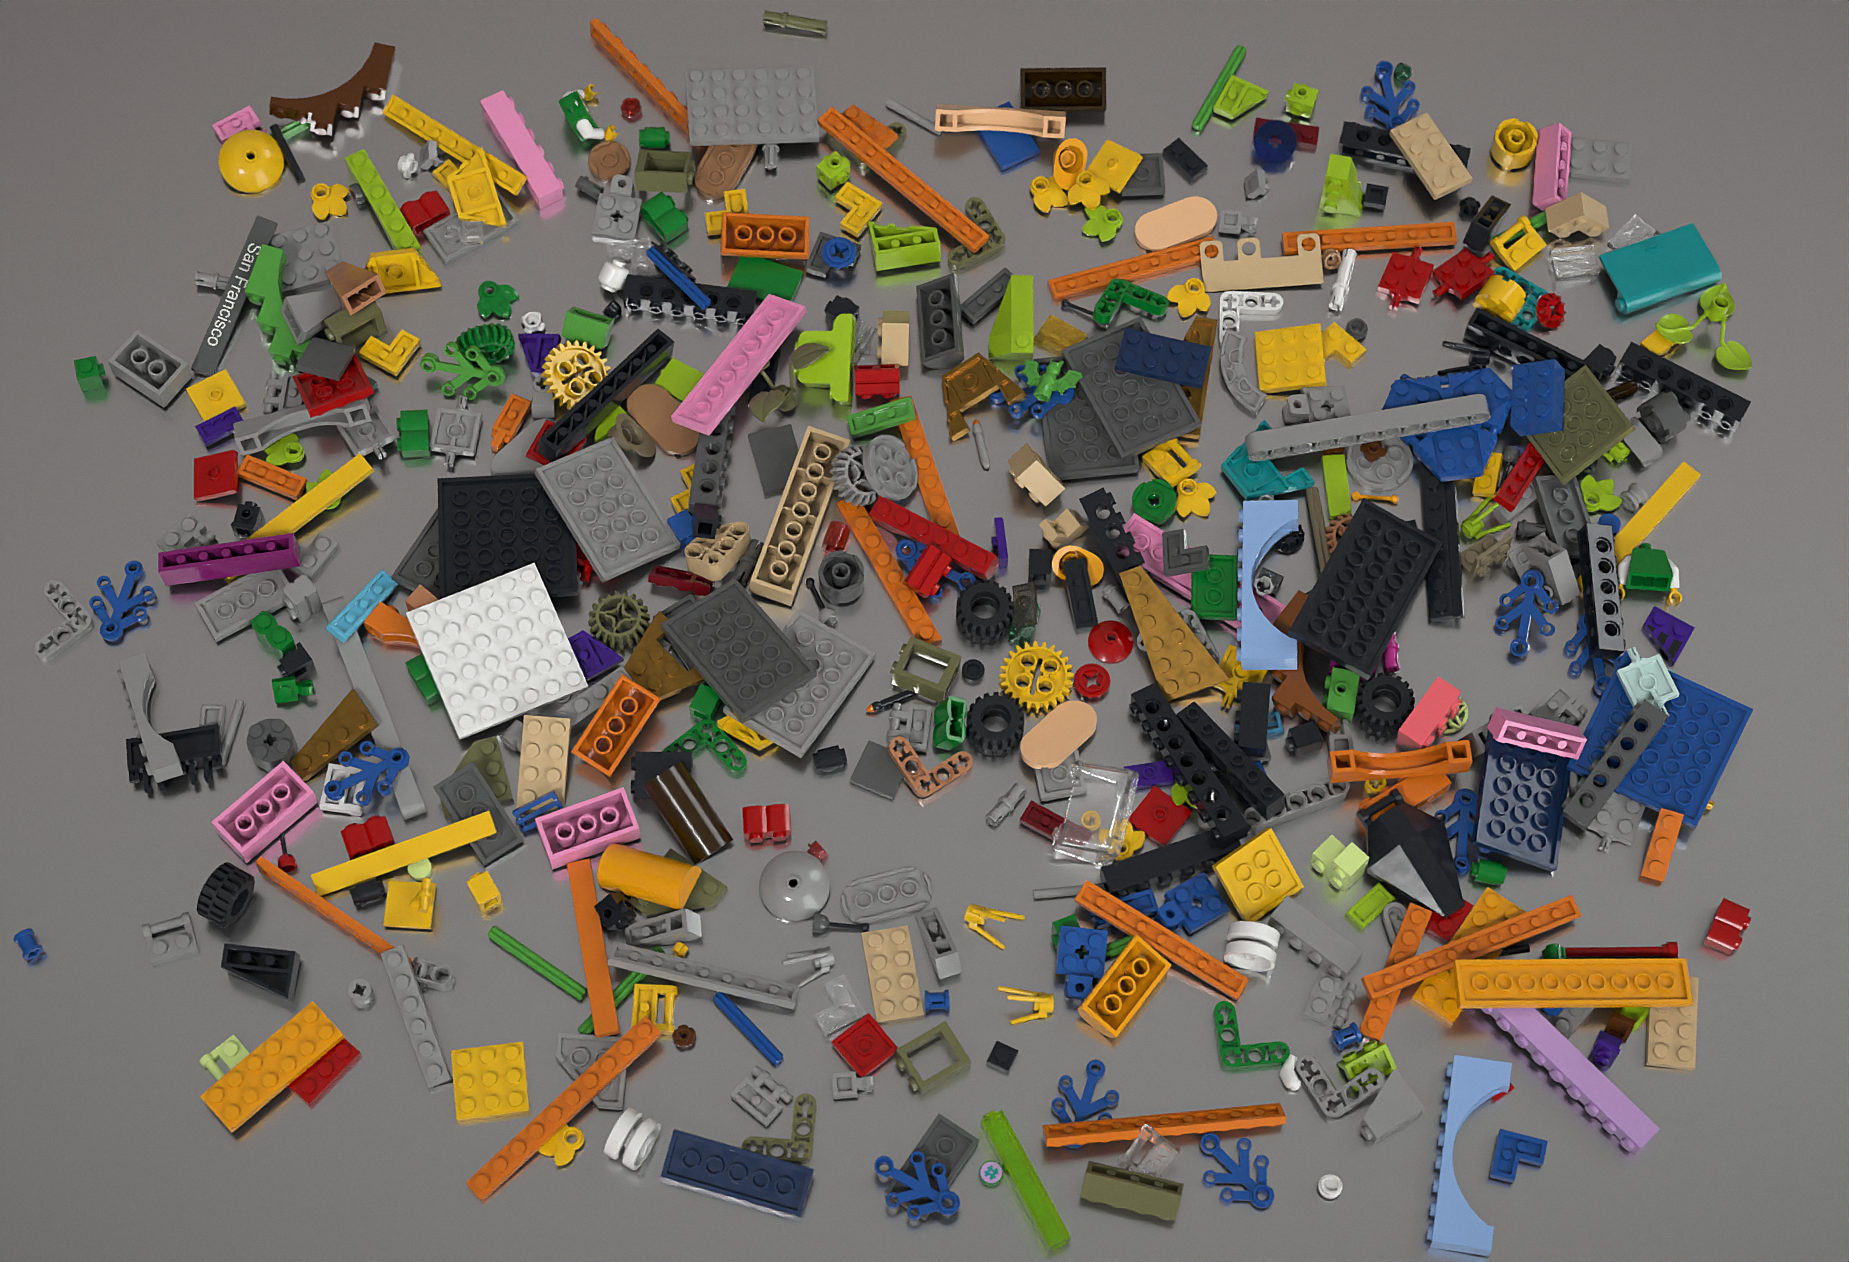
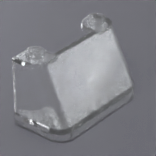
M1077 760L1070 764L1067 771L1069 781L1073 783L1064 823L1059 827H1055L1052 833L1051 840L1054 841L1052 849L1104 867L1117 858L1122 849L1139 774L1130 769Z

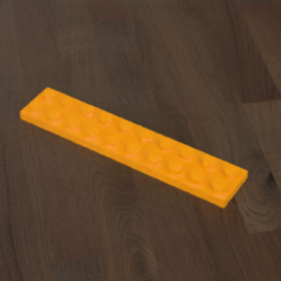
M1686 958L1455 960L1453 962L1458 1009L1690 1007L1693 1004Z

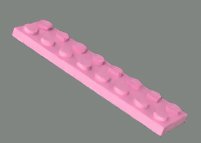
M768 294L671 416L672 421L709 436L807 313L805 306Z
M1134 513L1123 528L1126 533L1130 531L1136 544H1133L1132 547L1135 553L1140 551L1145 561V564L1142 565L1143 569L1146 572L1150 571L1152 577L1191 600V573L1171 577L1164 575L1162 532L1164 531ZM1126 549L1120 550L1117 556L1125 559L1128 557L1129 551ZM1237 576V607H1242V601H1238V588H1242V582H1238ZM1253 586L1254 598L1259 609L1268 621L1273 624L1286 605L1268 594L1264 596L1257 594L1256 588ZM1237 619L1236 621L1223 620L1236 629L1241 627V621H1237Z

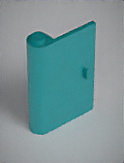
M1694 223L1599 255V260L1618 291L1617 299L1615 300L1616 308L1618 311H1622L1623 314H1628L1719 282L1722 278L1718 263Z

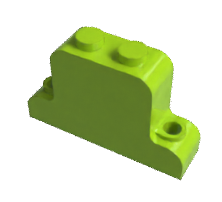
M853 314L838 315L833 321L832 331H804L800 334L799 340L795 342V349L807 343H816L829 348L830 351L810 366L799 370L794 368V376H797L798 380L806 387L830 388V399H834L840 405H852L856 318Z

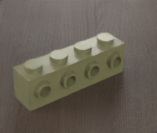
M1088 1161L1080 1197L1090 1202H1101L1109 1204L1114 1208H1125L1133 1210L1138 1214H1150L1162 1220L1170 1219L1176 1221L1184 1184Z

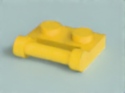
M1525 215L1517 218V222L1499 237H1494L1490 240L1492 248L1513 272L1546 246V243L1531 226L1529 219ZM1522 229L1525 235L1508 249H1505L1503 244Z
M1177 438L1158 445L1142 456L1143 462L1161 480L1168 482L1172 487L1193 475L1202 466L1198 459H1194L1178 443ZM1172 449L1187 466L1183 468L1168 451Z
M634 984L631 1028L646 1016L663 1035H672L675 1030L673 1014L675 996H677L678 987L673 985ZM658 995H665L663 1024H656Z

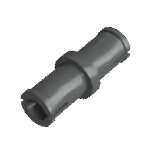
M757 539L751 540L745 555L741 556V563L732 578H736L737 581L740 579L739 583L741 585H746V581L752 569L756 567L757 559L762 551L764 543L760 542L757 545L759 542Z

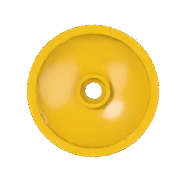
M243 130L233 134L224 142L219 152L218 164L222 177L231 187L245 193H258L271 188L280 179L284 169V155L277 141L270 135L258 130ZM253 154L255 158L248 159L247 155Z

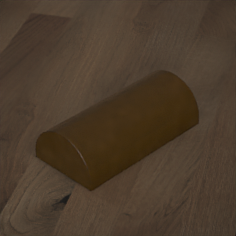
M1106 67L1020 68V109L1106 111Z
M683 761L672 766L643 786L694 865L734 840Z

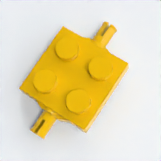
M1231 644L1228 645L1219 664L1230 680L1213 686L1226 693L1221 705L1224 707L1226 704V708H1230L1234 697L1237 698V689L1242 690L1243 682L1262 683L1268 670H1242L1241 661H1237V647Z

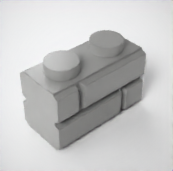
M302 574L294 580L295 583H290L283 588L285 598L282 601L287 607V613L293 620L297 618L300 623H305L311 618L312 614L316 615L323 608L316 587L306 575Z

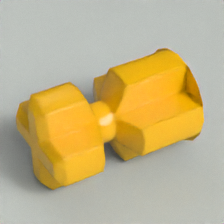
M678 941L672 949L674 952L672 956L684 957L689 948Z

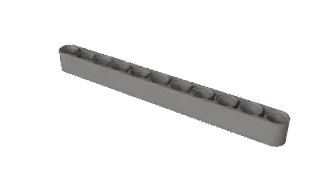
M1474 394L1252 432L1245 437L1249 460L1263 461L1480 424L1488 421L1491 416L1485 395Z
M343 596L321 603L328 623L347 606ZM357 630L345 643L334 636L354 690L379 724L371 732L376 747L391 751L394 748H402ZM396 756L394 761H399L401 756ZM408 764L405 769L398 771L392 785L404 820L427 812Z

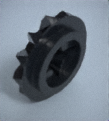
M1298 524V531H1292L1290 533L1291 536L1285 539V542L1283 541L1284 538H1282L1273 547L1278 551L1286 553L1298 550L1302 546L1305 536L1301 524Z

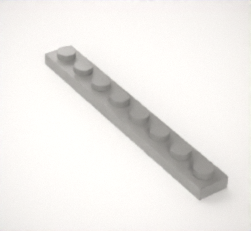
M613 942L607 964L793 1010L799 989L797 985L618 942Z

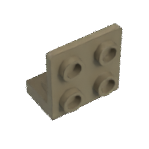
M1488 533L1461 552L1462 570L1471 580L1477 576H1484L1495 563L1499 565L1505 561L1507 552L1511 548L1510 544L1513 537L1509 534L1498 542L1491 533Z

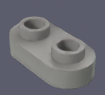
M1397 902L1387 904L1382 913V919L1392 945L1406 912L1405 907ZM1390 914H1396L1398 919H1392Z

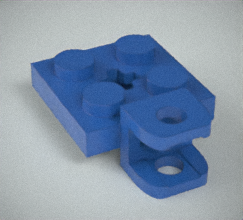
M1203 872L1165 892L1164 898L1167 903L1158 909L1154 921L1172 932L1184 926L1187 932L1191 934L1228 914L1230 909ZM1193 899H1199L1202 907L1198 905L1193 906Z
M1070 926L1059 927L1055 973L1065 974L1064 992L1067 997L1086 998L1092 990L1093 978H1101L1104 975L1108 931ZM1080 945H1083L1084 949L1088 951V954L1084 955L1083 959L1079 958V954H1075V950L1080 949ZM1076 984H1079L1081 987L1079 992L1075 989Z

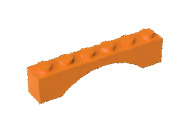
M380 601L364 621L366 631L384 643H407L419 647L407 617L399 614L398 609L391 604L385 605Z
M1461 740L1398 753H1370L1353 749L1330 751L1327 759V768L1330 783L1469 772L1473 761L1469 740Z

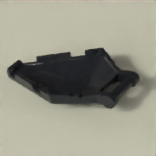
M1396 788L1391 790L1388 796L1367 809L1362 808L1356 812L1358 819L1367 830L1368 874L1381 882H1387L1395 887L1397 892L1423 908L1434 911L1444 919H1447L1464 907L1444 821L1406 803ZM1393 803L1396 805L1373 822L1370 817Z

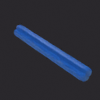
M651 246L647 250V257L701 309L705 310L711 305V299L655 246Z
M718 992L715 994L713 1001L774 1065L780 1063L784 1057L779 1049L725 993Z

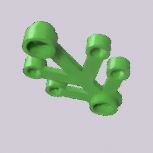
M450 341L446 344L444 353L449 357H454L459 364L442 362L434 353H426L420 361L422 370L427 373L439 370L460 374L453 380L446 381L443 384L442 392L446 396L453 395L456 388L472 377L482 379L474 385L466 386L463 395L468 400H473L478 392L486 386H499L505 380L503 368L496 364L491 365L475 345L468 347L465 357L459 350L457 343ZM448 347H452L454 351H450ZM470 351H474L476 355H472ZM469 360L476 361L481 368L474 367ZM446 386L451 387L452 390H448ZM467 390L473 391L474 394H469Z

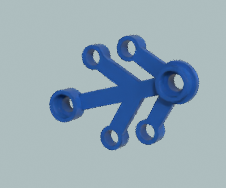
M1381 61L1376 66L1375 74L1382 81L1385 97L1376 93L1370 86H1364L1361 89L1360 97L1365 101L1372 100L1389 111L1390 116L1379 111L1376 105L1369 104L1366 106L1364 114L1369 119L1376 118L1386 124V129L1390 131L1395 128L1394 125L1400 126L1406 123L1412 114L1417 113L1420 102L1417 99H1410L1407 102L1406 109L1399 115L1398 107L1407 96L1414 94L1416 85L1412 81L1404 82L1401 91L1395 97L1390 79L1393 73V65L1388 61Z
M1018 365L1014 370L1016 378L1022 380L1027 385L1028 378L1023 374H1018L1025 369V365ZM1046 365L1039 366L1040 376H1042L1040 374L1042 371H1046ZM1036 386L1022 388L1027 394L1025 396L1027 399L1020 404H1012L1009 411L1013 418L1018 419L1023 416L1026 410L1032 407L1033 417L1041 419L1056 404L1066 405L1070 403L1074 397L1073 388H1068L1063 395L1053 391L1049 403L1035 404L1039 401L1033 395ZM1001 391L999 393L993 392L989 395L994 403L999 404L1005 401ZM1015 409H1020L1019 412L1013 413ZM1036 410H1042L1040 413H1035Z
M903 539L896 546V555L901 561L906 562L908 572H910L915 564V560L917 561L921 555L920 551H923L926 546L919 542L915 543L910 539ZM909 547L911 553L906 555L903 553V549ZM953 569L946 576L957 582L958 587L965 591L966 587L962 584L963 580H970L972 586L975 585L976 581L973 574L969 572L960 574ZM939 587V595H930V597L933 599H939L943 594L942 587Z
M130 561L126 564L124 569L126 578L119 597L116 596L112 589V582L108 576H101L97 580L99 589L105 593L114 609L110 618L104 609L105 604L100 596H93L89 601L91 609L96 611L102 622L100 634L107 641L118 640L123 634V629L138 621L143 622L148 617L145 607L138 605L145 601H152L155 598V592L151 586H144L140 594L129 599L134 582L144 576V568L139 561ZM137 566L135 571H130L132 567ZM102 582H108L106 586H101ZM147 591L152 592L149 596H144ZM96 601L101 602L100 605L93 606ZM134 608L132 615L121 619L124 612ZM138 612H144L142 616H137ZM110 627H115L113 631H107Z
M1533 569L1523 573L1521 584L1509 593L1502 594L1499 598V602L1503 607L1510 608L1514 605V599L1525 593L1523 602L1504 616H1499L1495 621L1497 628L1507 630L1511 622L1521 615L1518 638L1510 644L1511 653L1517 657H1525L1530 652L1527 638L1531 616L1539 625L1540 632L1543 635L1552 636L1555 632L1554 625L1547 622L1534 604L1535 593L1544 603L1543 608L1547 613L1555 614L1559 609V605L1543 589L1544 578L1542 574ZM1535 577L1536 583L1534 585H1530V579ZM1510 597V603L1505 605L1504 599ZM1554 603V609L1549 611L1548 605ZM1502 619H1505L1507 622L1504 627L1500 626ZM1550 625V632L1545 633L1544 627ZM1520 645L1525 646L1523 652H1518V647Z
M1585 614L1578 620V632L1564 646V652L1569 656L1577 653L1580 642L1587 635ZM1571 645L1575 650H1569L1567 646ZM1588 645L1577 660L1570 664L1568 668L1570 675L1574 677L1581 675L1583 666L1590 658ZM1618 656L1615 660L1607 659L1613 663L1615 670L1618 666L1617 662L1621 660L1622 656ZM1592 658L1596 674L1594 690L1599 695H1603L1605 690L1601 689L1599 685L1607 687L1611 677L1605 674L1603 660L1601 658ZM1577 666L1579 671H1574L1572 667Z
M364 741L360 745L361 753L365 757L375 756L384 760L377 764L353 757L348 751L341 752L338 760L342 766H351L362 771L341 781H329L324 788L325 794L330 800L338 801L343 798L346 789L366 780L363 790L356 794V801L361 806H367L371 802V794L380 773L388 770L385 780L378 783L377 790L383 796L390 795L393 791L392 785L398 771L405 769L410 762L408 752L403 748H394L391 751L374 747L370 741ZM371 746L370 751L364 752L365 747ZM396 756H401L399 761H394ZM344 757H350L347 762H343ZM384 785L389 786L386 791H381ZM337 786L334 792H330L331 787ZM363 795H367V799L365 801H360V798Z
M1467 788L1458 790L1454 796V803L1445 810H1438L1434 815L1436 818L1438 815H1443L1445 817L1443 821L1446 824L1449 817L1460 811L1459 819L1446 828L1448 839L1458 832L1457 856L1453 859L1457 876L1466 875L1470 869V861L1466 858L1468 834L1472 837L1474 825L1469 820V813L1475 817L1477 796L1472 790ZM1467 796L1470 801L1465 802L1462 797ZM1479 847V850L1483 853L1491 852L1490 850ZM1462 861L1464 862L1465 866L1460 867L1458 866L1457 862Z
M1091 1060L1086 1066L1088 1079L1081 1101L1073 1088V1079L1068 1075H1064L1059 1079L1058 1086L1060 1090L1064 1091L1076 1113L1074 1122L1085 1121L1087 1116L1107 1106H1115L1119 1102L1118 1092L1109 1090L1106 1092L1105 1097L1090 1103L1097 1080L1102 1079L1105 1074V1065L1100 1060ZM1097 1065L1100 1067V1071L1094 1072L1091 1067ZM1067 1080L1070 1082V1085L1064 1087L1061 1082ZM1109 1095H1114L1116 1097V1100L1109 1101L1107 1097ZM1060 1097L1055 1098L1051 1105L1052 1111L1058 1115L1062 1123H1071L1072 1120L1065 1110V1100ZM1060 1102L1063 1104V1108L1057 1109L1054 1104ZM1102 1112L1098 1116V1120L1102 1117L1112 1119L1111 1114L1108 1112ZM1072 1144L1067 1146L1071 1148H1079L1082 1145Z
M1207 1133L1202 1137L1200 1142L1202 1151L1206 1154H1213L1231 1172L1216 1173L1208 1170L1203 1175V1183L1209 1187L1214 1186L1216 1183L1243 1184L1249 1190L1233 1191V1189L1226 1187L1220 1193V1200L1223 1203L1230 1204L1233 1200L1251 1201L1258 1208H1267L1273 1203L1274 1192L1267 1185L1269 1160L1265 1155H1258L1254 1160V1167L1257 1170V1183L1250 1177L1249 1151L1252 1144L1248 1138H1241L1237 1142L1236 1148L1239 1152L1238 1165L1220 1147V1139L1216 1134ZM1206 1142H1212L1214 1147L1211 1149L1207 1148ZM1240 1143H1247L1248 1148L1242 1149ZM1264 1160L1266 1165L1261 1167L1257 1164V1161ZM1212 1175L1215 1180L1208 1182L1206 1176ZM1229 1192L1232 1198L1225 1199L1223 1193ZM1263 1193L1266 1195V1199L1260 1200L1257 1195Z
M915 1151L910 1156V1163L915 1167L918 1180L896 1169L891 1158L881 1156L876 1159L874 1170L878 1176L883 1178L889 1176L913 1189L898 1194L889 1193L886 1197L888 1208L896 1209L901 1203L923 1197L934 1201L921 1206L916 1204L909 1206L907 1216L912 1221H917L922 1215L937 1211L949 1216L959 1210L960 1199L956 1193L949 1191L945 1177L946 1168L942 1163H936L931 1168L932 1176L937 1179L940 1191L938 1192L930 1187L924 1166L925 1157L922 1152ZM915 1156H920L922 1158V1161L919 1163H915L913 1161V1158ZM881 1165L889 1167L886 1172H882L879 1168ZM936 1168H941L943 1170V1173L937 1175L935 1174L934 1170ZM891 1197H895L898 1202L890 1204L888 1200ZM946 1200H950L952 1202V1206L945 1207L943 1205V1202ZM912 1209H917L919 1211V1214L917 1216H912L910 1214V1211Z

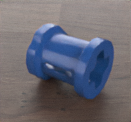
M31 928L18 932L13 939L16 944H19L24 960L33 959L43 952V947L38 945L33 936L34 931Z
M946 989L944 992L933 993L925 990V1011L929 1012L930 1009L950 1011L949 990Z
M1355 1022L1350 1023L1349 1027L1339 1031H1331L1333 1041L1339 1051L1354 1042H1362L1360 1030Z

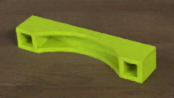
M362 149L345 157L347 170L354 183L359 184L393 249L415 248L424 259L420 244L366 151Z

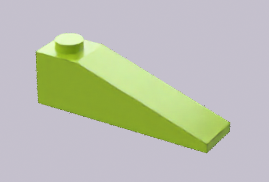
M1011 275L989 335L988 360L1027 359L1033 361V275Z

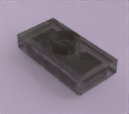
M1035 582L1012 586L1014 626L1018 629L1038 625L1037 586Z

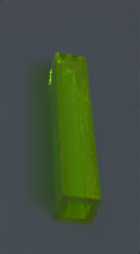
M994 1110L985 1114L983 1120H981L980 1127L1047 1253L1050 1254L1069 1244L1071 1236L1003 1110L997 1113Z

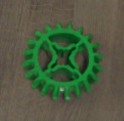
M484 323L481 326L476 325L474 328H468L467 332H462L455 342L465 357L469 346H477L480 349V353L491 365L508 359L515 349V341L511 330L500 323L496 325L494 323L485 325ZM470 351L472 355H476L474 351ZM469 360L473 366L480 368L476 361Z

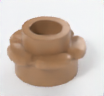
M1329 248L1321 255L1323 267L1326 269H1335L1341 263V255L1338 250Z

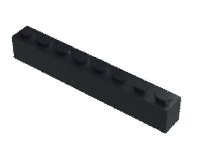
M656 329L539 438L538 453L550 462L561 459L568 454L672 356L675 341L661 330Z

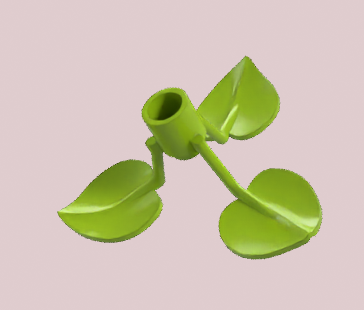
M1726 283L1711 287L1702 293L1699 298V304L1705 312L1692 325H1689L1687 319L1679 314L1664 315L1655 324L1657 331L1665 339L1673 343L1683 344L1692 340L1693 333L1691 330L1706 316L1713 322L1721 320L1720 345L1722 347L1716 349L1715 356L1717 361L1725 368L1732 370H1748L1752 368V360L1741 344L1735 341H1728L1726 344L1724 342L1727 316L1732 315L1736 308Z

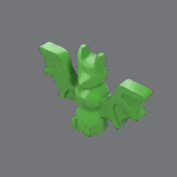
M1051 358L1049 365L1046 367V373L1042 376L1039 375V365L1036 361L1026 359V366L1022 371L1023 375L1028 378V387L1036 386L1033 393L1034 397L1048 403L1053 391L1063 395L1064 391L1068 388H1076L1078 380L1083 378L1081 372L1069 370L1062 378L1057 380L1056 377L1060 374L1063 360L1058 363L1054 362V358Z

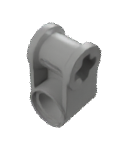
M538 375L533 380L532 419L555 418V400H552L554 393L546 392L550 386L543 385L547 378Z
M420 957L413 959V970L419 987L442 992L449 991L454 987L455 977L448 965ZM441 975H448L445 981H438Z

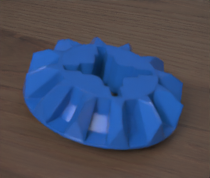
M843 237L828 240L822 248L823 262H826L829 268L835 267L837 270L843 267L848 268L851 263L854 264L857 256L855 245ZM835 248L840 253H843V259H841L839 256H835Z

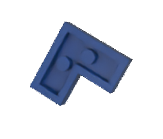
M1500 1129L1490 1177L1514 1183L1519 1161L1542 1166L1548 1141Z

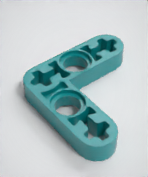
M1495 268L1493 270L1495 275H1503L1505 277L1502 280L1508 282L1511 279L1518 285L1525 287L1526 297L1524 300H1526V303L1510 324L1518 327L1520 323L1522 325L1521 329L1529 333L1538 320L1536 313L1537 302L1535 299L1548 292L1508 268ZM1529 311L1534 317L1532 319H1525L1522 313Z

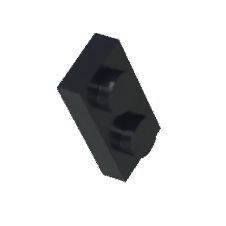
M1177 138L1163 149V155L1191 182L1208 169V165L1180 138Z

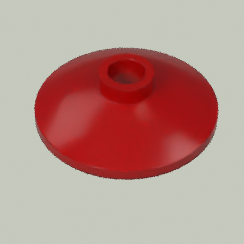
M1112 620L1098 623L1099 625H1095L1088 637V647L1092 655L1105 663H1117L1126 659L1131 653L1134 644L1133 635L1128 627ZM1113 636L1115 637V640L1109 641L1107 637Z

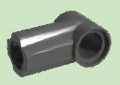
M1263 567L1253 585L1256 588V593L1261 596L1268 593L1276 595L1284 576Z

